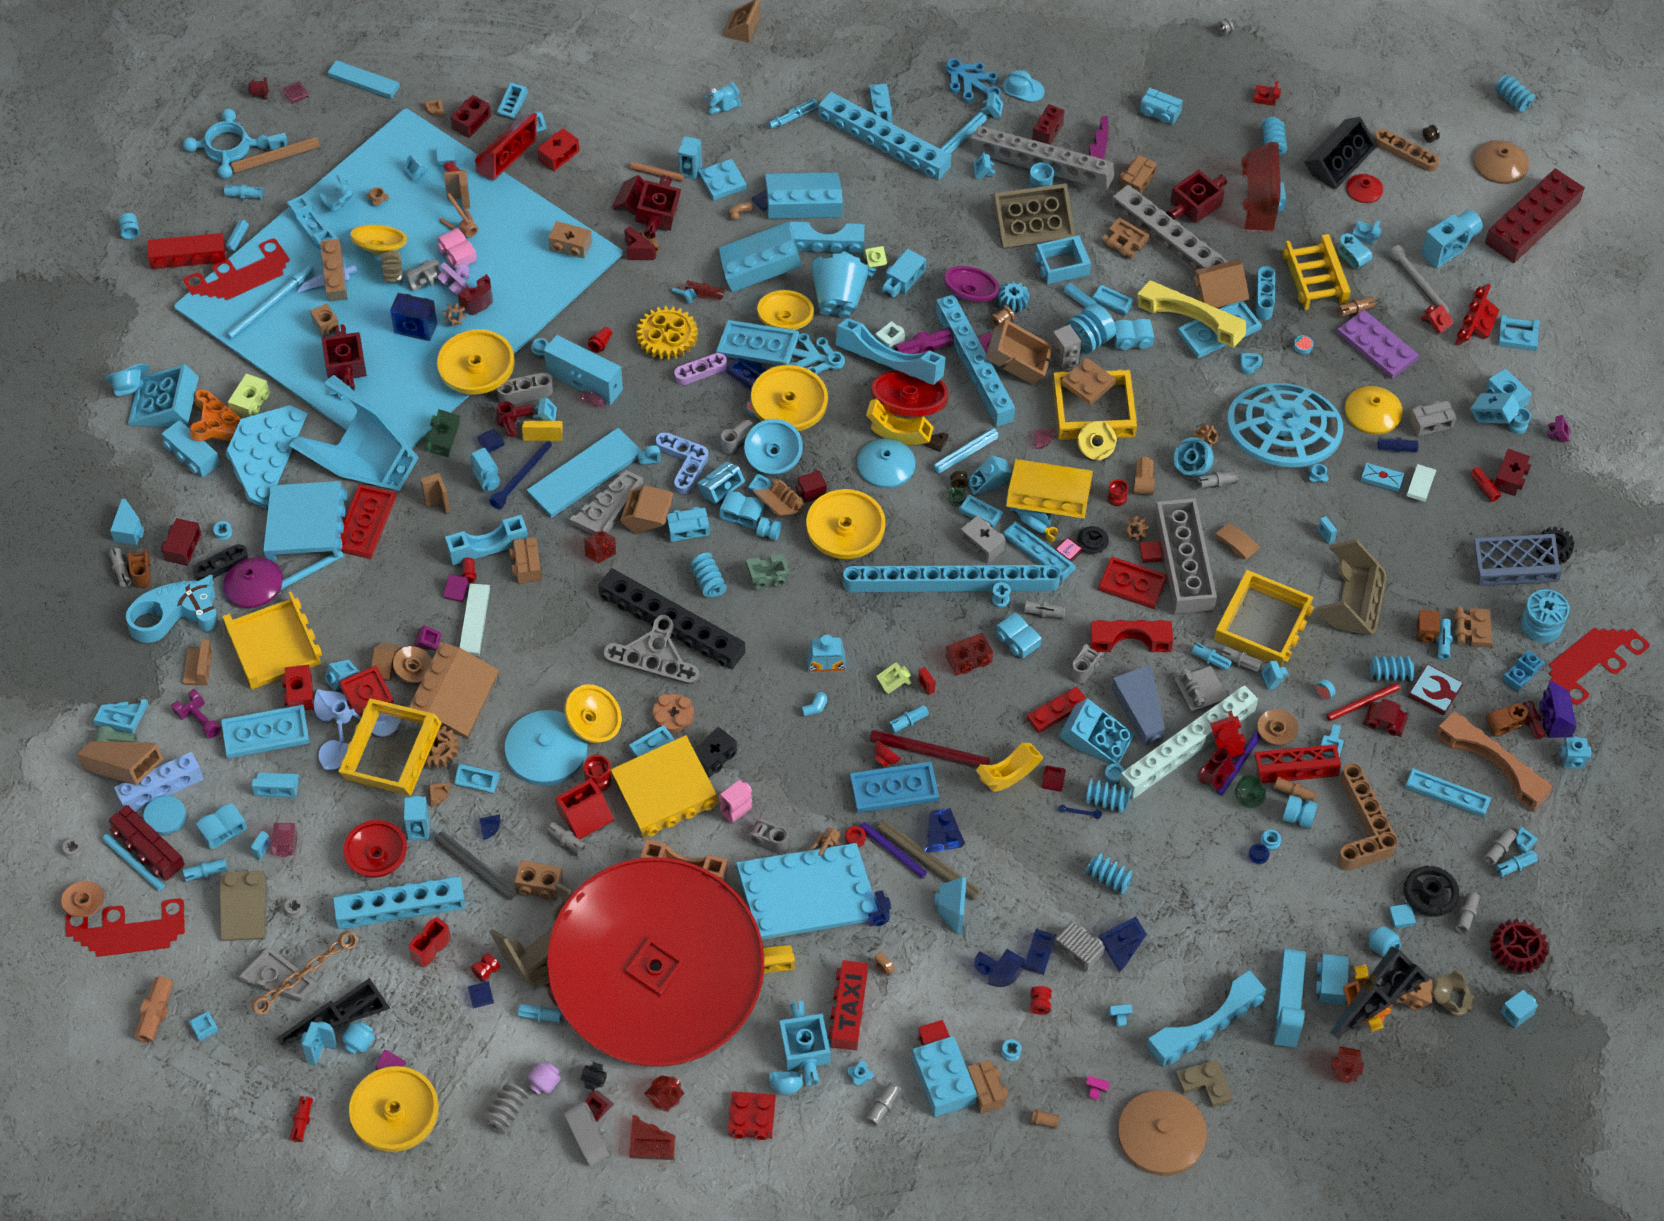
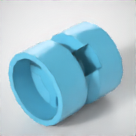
M1041 162L1031 167L1029 189L1053 185L1054 170L1051 165Z
M1290 795L1282 821L1292 824L1297 821L1299 826L1311 829L1318 803L1310 800L1302 802L1300 797Z

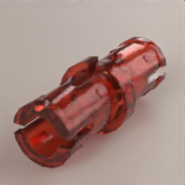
M690 280L686 282V285L693 288L685 286V291L693 289L695 294H700L704 298L706 296L719 300L723 298V295L716 292L724 294V288L710 286L705 282L703 284Z

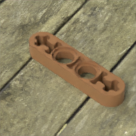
M1380 129L1376 132L1374 141L1377 146L1425 171L1432 172L1437 169L1439 164L1437 155L1386 129ZM1400 144L1403 148L1398 149L1394 145ZM1416 152L1419 154V156L1414 157L1410 155V153Z

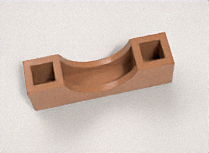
M646 839L640 858H670L692 863L708 870L724 882L728 873V859L708 854L703 858H689L677 854L667 844Z

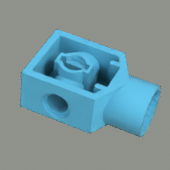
M1468 209L1458 216L1453 214L1449 218L1446 217L1435 227H1430L1426 232L1421 256L1437 269L1463 252L1471 238L1483 229V224L1478 214Z

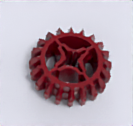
M1517 918L1514 919L1513 923L1508 919L1505 924L1501 923L1498 929L1494 930L1493 936L1490 939V951L1493 952V959H1498L1497 965H1505L1504 971L1510 968L1512 969V974L1516 973V970H1519L1521 975L1525 971L1530 974L1534 969L1538 970L1545 963L1549 953L1547 949L1549 942L1545 941V934H1540L1541 928H1534V922L1528 925L1526 919L1522 923ZM1509 937L1508 945L1504 946L1503 939ZM1534 947L1535 954L1530 957L1529 950Z

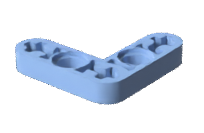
M670 433L658 434L656 446L659 447L661 452L685 460L674 480V488L679 494L689 493L708 461L707 448ZM679 446H685L687 447V450L684 452H680L677 450V448ZM688 467H695L697 469L693 473L686 471ZM685 478H687V479H686V484H684L683 486H680V484H683V483H684Z

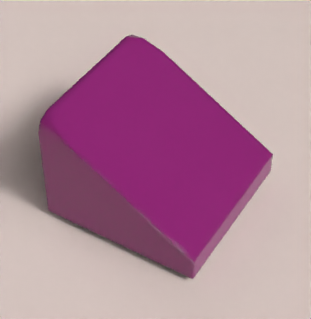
M449 574L443 597L463 602L469 587L468 579Z
M423 625L417 632L414 647L436 651L442 633Z
M384 1049L375 1069L377 1071L391 1066L404 1067L406 1061Z

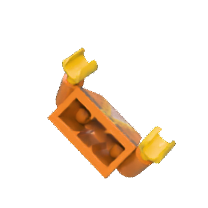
M1366 964L1354 966L1356 981L1343 986L1348 1006L1369 978ZM1391 1006L1371 1019L1367 1018L1358 1025L1368 1022V1028L1371 1032L1382 1029V1023L1385 1021L1384 1016L1390 1014Z

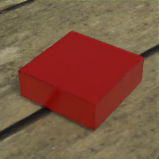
M1160 541L1140 543L1142 563L1162 561Z
M926 667L919 669L918 682L928 695L934 693L936 681Z

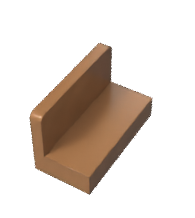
M466 170L445 172L446 194L450 193L454 199L462 198L463 209H471Z
M440 473L421 478L426 507L442 502L446 514L450 513L447 491Z
M201 640L200 648H189L187 650L183 677L184 685H208L213 652L210 640Z

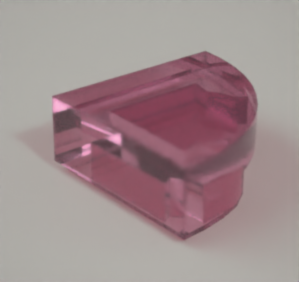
M583 391L580 396L587 402L590 400L597 407H604L606 403L605 400L591 391Z
M1054 429L1035 430L1036 449L1044 448L1051 443Z

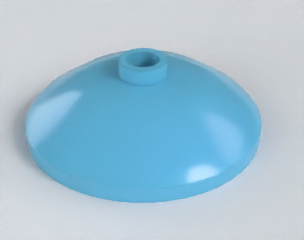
M779 419L765 420L756 424L747 434L744 444L745 455L750 465L757 471L767 475L783 474L794 468L799 462L803 452L802 438L798 430L786 421ZM775 449L778 452L776 454H772L771 451Z
M886 438L877 439L861 449L857 459V468L859 474L867 483L879 488H894L906 483L912 477L915 470V457L911 449L900 441Z

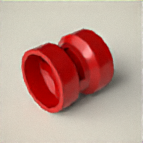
M1121 479L1110 482L1107 500L1111 505L1122 506L1126 503L1128 484Z
M488 952L481 957V961L475 962L470 966L473 974L483 983L490 978L491 973H496L501 968L498 961Z
M1045 986L1032 987L1030 997L1032 998L1030 1012L1037 1015L1049 1014L1051 1012L1049 1000L1052 998V990Z

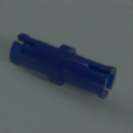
M1379 437L1377 448L1378 450H1394L1396 453H1400V451L1416 453L1419 443L1418 440H1403L1401 437H1396V439Z

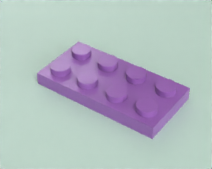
M1366 310L1361 311L1338 328L1337 334L1391 379L1419 358V354Z

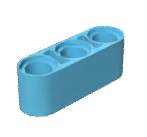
M1263 266L1258 271L1256 281L1255 313L1260 320H1268L1272 317L1275 304V270L1269 266Z

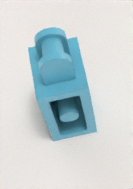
M910 249L900 254L896 263L893 266H889L886 271L887 280L882 288V292L890 293L893 298L899 292L906 294L926 271V258Z

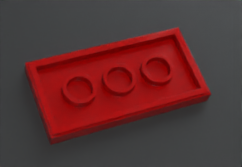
M361 484L358 485L343 521L344 532L341 533L340 537L342 539V553L367 559L372 558L396 500V492Z

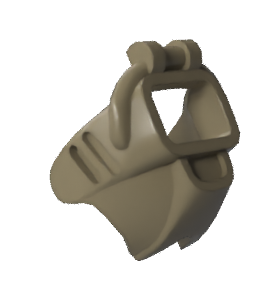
M1455 970L1451 974L1435 978L1432 995L1439 1004L1456 1016L1472 1011L1471 1005L1475 996L1470 994L1462 972ZM1452 991L1464 993L1462 1008L1458 1007L1455 1002L1450 1001Z

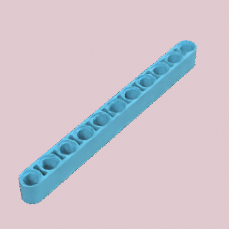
M1054 565L851 566L843 572V587L848 592L993 591L996 583L1004 582L1010 586L1011 591H1053L1059 587L1061 571Z

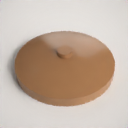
M1153 1090L1142 1093L1126 1105L1120 1116L1118 1124L1120 1147L1127 1159L1142 1171L1159 1176L1176 1175L1191 1168L1204 1151L1207 1128L1203 1115L1193 1102L1178 1093L1167 1090Z

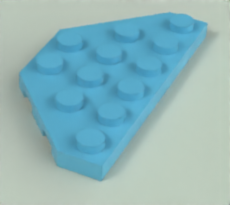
M289 405L240 420L225 454L228 460L231 461L234 467L233 471L239 483L242 484L246 492L245 496L249 502L267 509L271 485L278 484L293 449L289 445L298 437L308 413Z

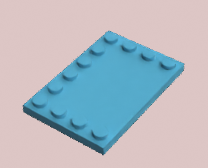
M857 843L828 847L821 856L818 855L820 849L736 862L735 868L745 902L756 921L762 940L879 920L880 914Z

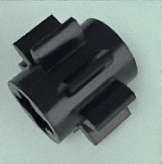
M593 1062L592 1065L584 1067L580 1078L585 1084L584 1088L595 1091V1088L603 1087L607 1072L603 1071L602 1064Z

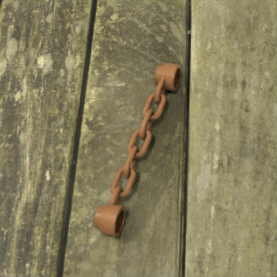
M350 931L342 932L326 952L313 957L306 963V967L299 972L289 975L278 988L268 991L263 996L255 997L251 1002L252 1010L260 1015L266 1014L270 1010L271 1003L278 998L280 993L294 987L301 981L304 975L318 969L331 955L338 954L344 948H354L357 944L356 935ZM348 936V941L344 943V938ZM338 943L341 946L338 950L332 948ZM317 959L320 963L313 968L310 964ZM292 977H294L295 979H297V980H296L294 983H292L291 985L289 984V982H287V981L290 980ZM271 994L274 998L269 1001L266 997ZM262 1001L261 1007L257 1008V1003Z

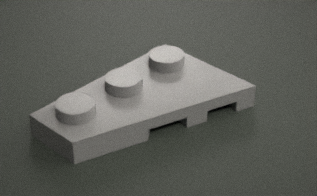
M268 947L239 976L240 981L270 991L282 985L283 980L289 975L300 970L272 948ZM304 975L298 984L291 989L284 990L280 995L303 1002L317 987V984ZM292 977V978H291L290 980H288L287 982H289V984L291 985V984L294 983L297 979H295L294 977Z

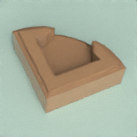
M441 99L423 102L425 110L430 115L445 117Z
M449 782L429 785L431 806L442 803L448 797L450 792Z

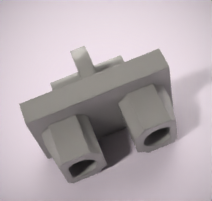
M433 259L431 261L426 260L421 263L420 267L415 270L411 268L405 273L411 290L416 291L427 284L428 286L434 285V280L438 279L437 277L441 271L438 267V261Z

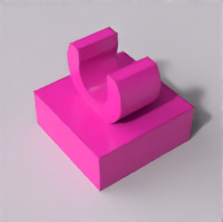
M1089 1075L1086 1082L1087 1086L1092 1087L1089 1098L1098 1100L1101 1090L1108 1092L1110 1082Z

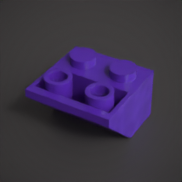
M1549 682L1547 689L1543 692V699L1539 702L1540 712L1544 715L1543 729L1547 730L1548 738L1573 737L1577 726L1570 692L1555 682Z

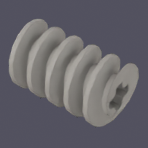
M505 1084L502 1087L503 1091L498 1093V1098L493 1100V1105L483 1115L485 1122L494 1131L503 1135L506 1131L502 1126L510 1127L507 1119H515L512 1111L515 1113L520 1112L516 1105L524 1106L525 1103L521 1098H529L523 1089L513 1084Z

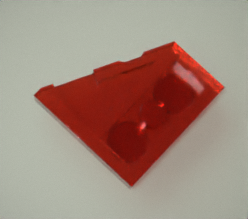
M632 1115L629 1157L634 1159L674 1160L675 1135L660 1130L659 1127L652 1123L648 1124L640 1120L637 1115Z

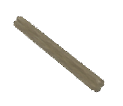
M883 820L878 825V831L947 882L962 877L886 820ZM966 880L965 895L975 900L980 895V890Z

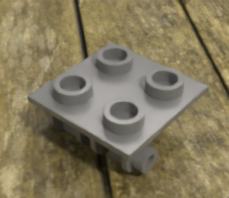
M1212 666L1194 672L1186 668L1181 671L1180 677L1174 678L1191 712L1219 703L1228 697Z

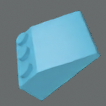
M186 364L141 376L140 386L135 392L128 424L130 426L171 427L179 420L184 424L189 423L199 377Z

